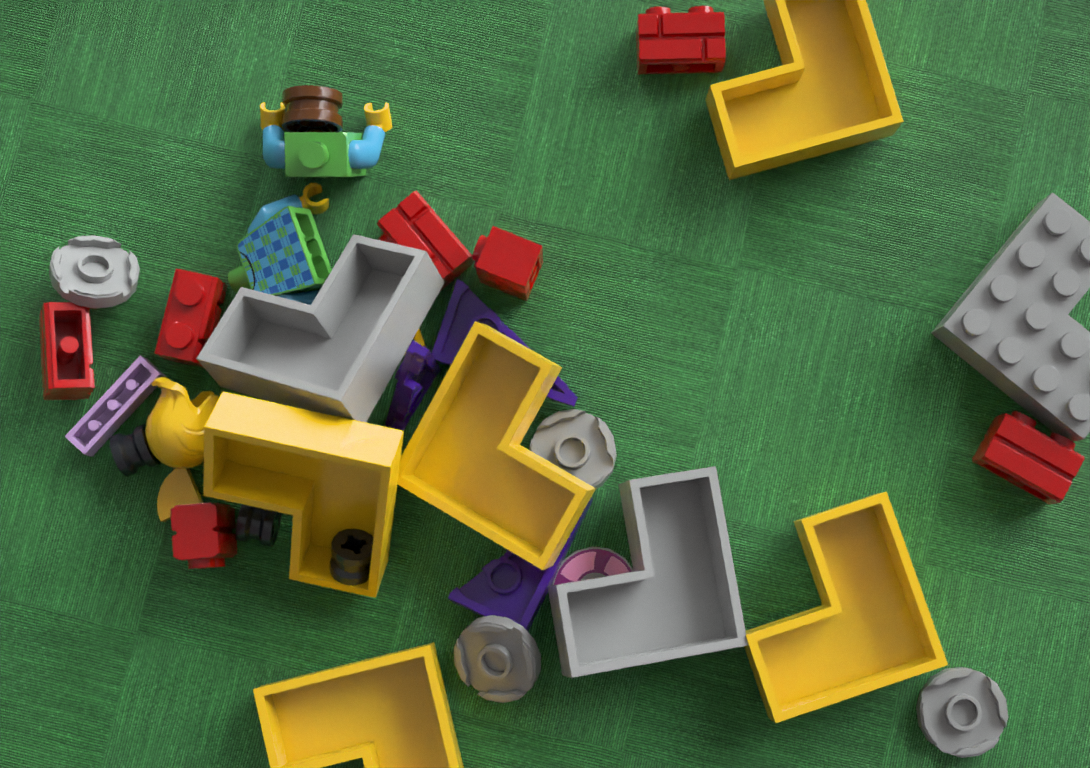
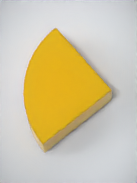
M175 468L162 483L157 498L158 516L162 522L171 519L170 509L175 507V505L204 503L189 468Z

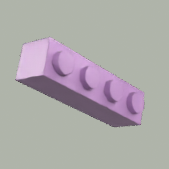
M139 356L65 437L84 455L93 456L156 389L157 386H152L151 384L155 378L166 376L148 359Z

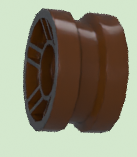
M315 85L294 86L283 91L282 103L287 107V112L282 115V127L288 132H340L342 130L343 119L338 114V110L343 107V95L340 91Z

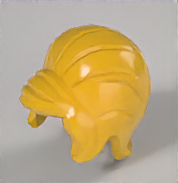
M168 377L155 378L151 384L152 386L160 387L161 394L147 418L145 435L151 452L163 464L177 469L193 468L204 462V426L219 396L211 391H203L196 398L190 400L186 388L179 383L172 381Z

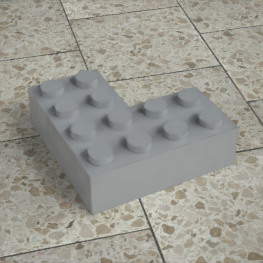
M1052 192L1036 204L931 332L932 335L1053 433L1062 435L1073 442L1084 439L1090 432V332L1068 315L1090 288V222Z
M353 234L311 305L241 287L196 359L220 387L273 403L366 423L445 282L427 251Z
M716 466L633 479L618 484L633 571L548 586L563 676L573 678L748 646Z

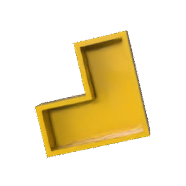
M763 0L783 65L712 84L709 87L705 100L729 180L889 137L904 122L866 0Z
M475 321L400 458L397 484L539 569L545 570L554 565L596 490L591 485L520 445L562 367L494 328Z
M222 392L204 426L203 496L293 515L289 579L376 598L389 558L404 431ZM346 529L364 530L373 537L369 580L360 585L350 586L341 584L330 574L331 542L338 532Z
M887 492L877 493L793 521L822 605L746 630L745 636L748 646H744L769 719L778 723L948 665Z
M434 642L265 684L253 689L270 768H322L358 758L363 759L364 768H464Z

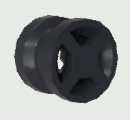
M146 424L135 427L131 434L118 433L110 438L113 459L124 476L136 474L139 467L145 465L155 467L161 464V461L153 455L149 448L145 435Z
M242 504L237 519L236 540L247 542L250 539L259 540L263 546L273 547L279 533L282 513Z
M346 529L338 532L333 537L329 569L330 574L336 581L351 586L360 585L369 580L373 546L371 534L364 530Z

